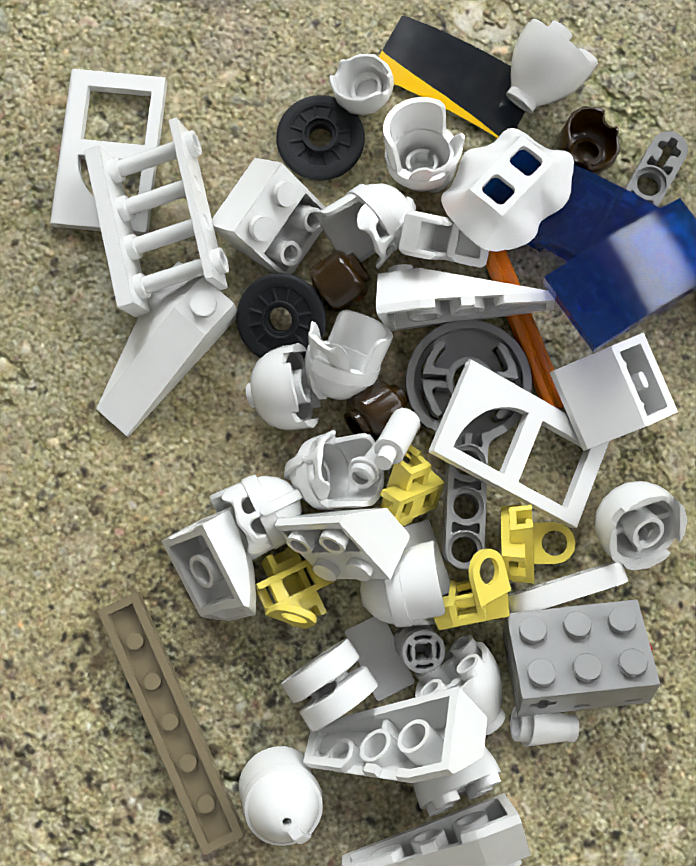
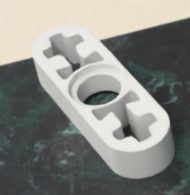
M613 561L508 594L509 613L546 609L628 582L624 566L619 562L617 564Z

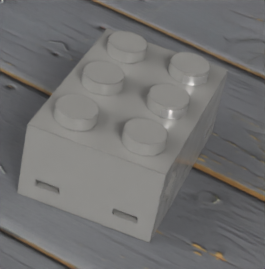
M638 599L510 613L509 617H505L502 636L518 717L650 703L660 686L652 655V646L648 640Z

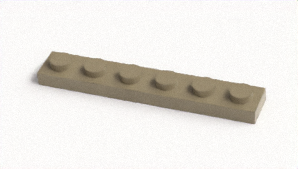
M136 592L97 610L203 856L244 837L246 831L141 593Z

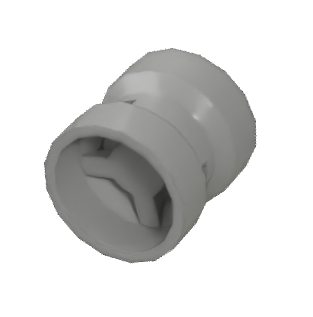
M430 625L399 627L395 633V650L410 670L426 674L434 671L441 665L445 656L444 642Z

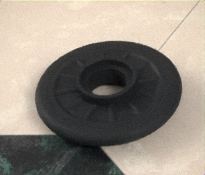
M326 95L309 96L291 105L283 114L276 133L278 152L287 167L301 177L316 181L335 179L348 172L359 160L365 142L364 128L359 116L345 110L337 103L335 97ZM316 129H325L330 132L332 139L328 145L318 147L310 142V134Z
M273 273L255 280L244 291L237 307L236 320L241 339L247 348L259 358L276 348L297 343L303 345L307 350L309 345L308 333L312 321L317 324L320 330L321 340L325 333L326 312L319 294L305 280L291 274ZM275 308H284L290 313L292 323L289 329L278 330L272 325L270 316ZM301 352L300 354L304 359L306 352Z

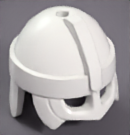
M417 97L405 100L393 107L386 116L383 126L385 161L389 174L396 182L413 191H429L430 193L441 191L450 184L454 177L462 154L465 135L460 133L453 136L446 130V108L440 100L430 97Z
M383 183L359 184L347 192L344 197L322 209L318 213V219L325 235L336 251H343L347 255L353 252L360 262L377 253L379 258L376 268L379 269L388 257L398 249L405 213L410 210L415 211L416 205L412 198L405 197L393 186Z
M343 310L338 314L328 340H321L317 324L313 321L311 322L308 333L309 345L305 355V375L308 386L318 399H327L329 397L336 400H346L375 383L381 369V363L393 338V333L390 329L369 316L351 310Z
M332 430L323 435L313 437L305 441L296 456L285 465L284 478L291 480L295 490L299 489L303 497L302 500L320 511H337L347 508L372 506L377 502L381 490H383L384 470L380 469L378 481L368 488L356 487L348 478V466L351 460L359 456L364 457L375 443L372 436L366 433L337 438L335 437L336 431Z
M252 475L241 479L242 482L209 496L217 513L233 506L237 525L246 535L249 544L247 550L251 554L252 560L273 548L277 549L287 543V539L274 527L278 519L302 514L300 499L303 497L299 489L295 490L291 484L278 477H257Z
M435 541L404 548L391 579L361 581L360 593L363 607L375 618L389 624H395L397 628L436 624L433 617L444 615L445 607L436 566Z
M271 747L257 753L248 761L239 779V794L243 813L250 830L262 841L277 846L307 842L311 838V833L315 830L322 815V789L312 774L310 767L303 763L305 755L292 747Z

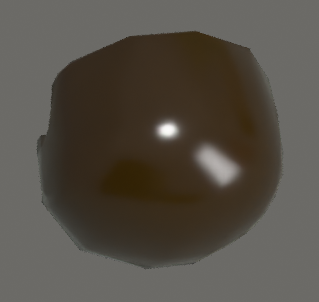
M583 106L573 111L559 133L558 150L569 152L572 155L574 161L573 170L577 173L598 175L614 164L620 152L619 128L617 126H610L605 121V110L602 108Z

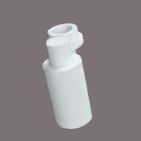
M400 408L393 412L378 440L364 457H355L351 460L348 466V478L353 485L359 488H368L378 481L380 469L389 470L393 464H398L403 460L420 428V419L417 414L405 408Z

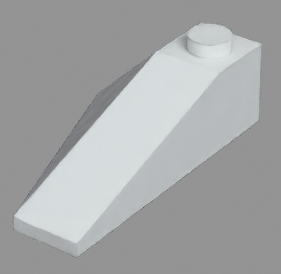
M178 261L173 267L181 265L183 263ZM203 276L151 292V297L148 298L151 313L139 316L96 408L127 437L134 432L236 320L237 308L235 304L215 286L205 280Z
M408 264L392 266L388 268V272L379 273L377 278L376 313L382 323L391 331L443 325L460 320H481L554 310L555 305L553 291L424 268L413 269V266Z
M457 686L339 717L317 731H310L303 763L310 768L407 783H416L454 775L484 758L487 717L463 690Z
M505 793L344 854L342 855V866H520L522 864L521 859L531 855L519 814Z

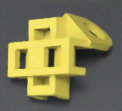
M412 445L409 446L404 456L409 460V463L406 464L402 460L400 463L394 464L387 487L381 490L380 494L383 497L380 508H387L402 526L412 523L415 517L435 509L445 482L431 470L432 465L426 461L421 451Z
M523 504L501 506L502 558L509 580H512V582L534 584V564H558L565 562L571 557L575 550L576 542L574 534L568 527L555 522L533 523L532 505L523 506ZM549 531H559L566 537L567 547L562 554L553 556L544 551L542 538Z
M289 546L275 556L270 554L265 557L261 564L268 578L255 584L256 594L265 610V615L289 623L292 627L307 629L314 626L317 620L316 616L327 613L317 590L335 581H327L317 576L312 569L313 566L307 560L302 561L299 553ZM304 568H307L314 585L311 586ZM265 587H269L276 604H273Z
M481 549L473 555L468 570L469 580L458 583L457 579L450 580L449 595L442 597L445 613L442 616L433 617L438 630L510 616L508 592L511 591L504 560L496 550ZM486 558H489L494 564V576L489 583L485 584L480 574V566ZM472 589L471 592H466V593H461V594H460V592H459V591H464V590Z

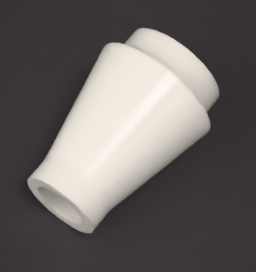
M515 706L510 720L511 736L514 741L522 742L525 747L565 741L575 742L579 735V721L577 716L561 712L518 717Z

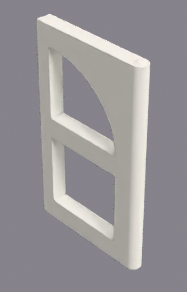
M82 69L71 70L50 220L51 226L101 231L94 196L87 189L81 172V159L86 160L84 150L100 145L110 155L121 160L160 146L167 91V80L165 77ZM90 92L150 96L145 145L84 139ZM157 166L141 171L138 195L154 190ZM152 209L134 215V219L131 220L133 234L144 235L149 233Z
M469 359L465 363L428 452L526 505H532L533 509L569 528H577L609 441L582 452L563 505L519 483L541 425L581 447L567 413ZM492 409H508L522 414L500 472L453 447L463 429L474 418Z

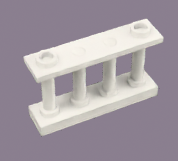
M177 118L169 120L173 142L119 160L117 157L110 155L100 145L84 150L117 307L134 317L151 313L148 302L151 292L204 276L205 280L217 289L223 290L228 288L225 273L229 272V264L221 247L218 248L197 156L202 154L201 145L196 133L193 130L188 131ZM178 159L182 180L130 198L125 195L122 182L126 181V176ZM186 197L191 219L138 237L133 234L131 220L134 219V214ZM195 236L200 259L147 276L142 273L139 259L143 257V253Z

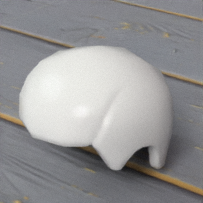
M358 54L347 60H340L338 70L335 75L329 76V82L336 101L340 106L351 114L364 116L376 113L389 100L394 86V77L389 65L375 54Z

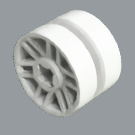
M348 638L322 652L281 683V686L293 703H298L309 696L312 697L299 712L311 732L325 727L347 713L378 687V683L366 666L358 667L349 673L347 672L360 657Z

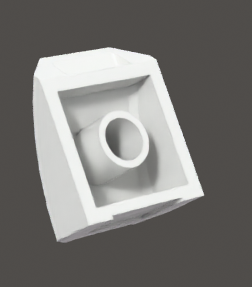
M233 506L207 516L162 540L200 617L232 621L256 615V586L252 557L247 550L249 544L246 535L237 525Z

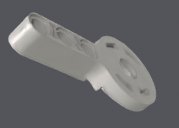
M458 320L434 329L417 345L408 363L405 376V393L410 410L417 414L420 419V425L428 433L435 437L455 389L453 375L457 370L463 368L469 359L531 393L532 376L528 360L520 345L504 330L479 320ZM495 348H497V349H496L494 352H495V353L497 354V356L499 357V359H500V361H501V363H502V365H503L504 372H502V368H501V366H500V363H499L497 357L495 356V354L492 352ZM442 349H444V351L438 357L435 365H433L438 354L442 351ZM426 360V363H425V365H424L423 371L420 372V371H421V368H422V365H423L424 361ZM420 392H422L424 401H425L427 407L429 408V413L431 414V416L434 417L435 419H438V417L441 415V419H440V420H434L432 417H430V415L428 414L427 408L425 407V405H424V403H423V401H422ZM497 409L488 410L474 418L463 429L453 447L488 466L489 444L510 430L519 421L522 414L512 410L499 409L492 419L495 422L500 419L502 420L498 423H493L490 417ZM445 462L442 557L449 566L455 569H469L472 557L467 562H459L453 557L451 548L453 542L462 537L471 542L473 555L479 550L485 549L487 483L472 475L464 476L457 471L455 466ZM457 496H467L474 502L475 511L471 518L462 519L455 514L453 503Z

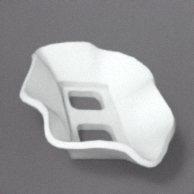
M507 129L494 143L485 147L470 149L464 153L451 187L441 197L443 208L463 234L483 250L498 252L526 245L535 238L540 222L563 208L569 200L574 167L573 157L569 152L550 150L540 145L518 129ZM519 150H526L541 163V166L530 176L524 175L510 163V159ZM492 178H499L514 191V194L504 204H497L482 191V188Z

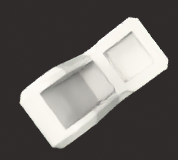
M412 210L405 213L398 247L402 254L429 260H447L479 268L486 265L489 251L479 248L463 234L450 218Z

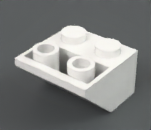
M254 158L212 218L215 231L249 258L273 273L292 275L323 230L318 219V213L325 206L283 163Z
M644 333L549 372L583 451L649 426L678 412Z
M387 508L310 513L280 518L274 525L287 539L288 546L300 553L313 566L312 569L317 576L327 581H335L336 579H357L360 581L391 579L410 538V534Z

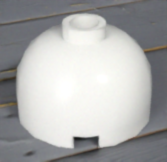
M299 343L282 346L266 353L257 361L251 374V382L246 385V397L249 405L252 408H256L259 416L268 425L283 430L314 428L319 421V417L312 418L313 408L321 407V399H318L308 386L305 375V362L300 354L307 350Z
M644 481L628 482L614 488L603 498L595 517V531L603 550L617 564L619 562L627 569L634 571L647 569L664 561L671 554L667 548L675 538L681 542L687 525L685 507L664 488Z

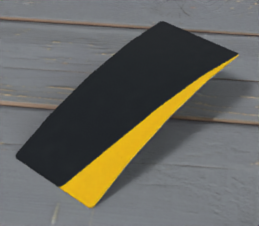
M401 16L379 55V58L389 65L395 85L421 97L440 100L447 110L473 123L497 139L505 130L510 128L516 129L526 112L515 105L506 95L511 87L510 65L472 44L410 17Z

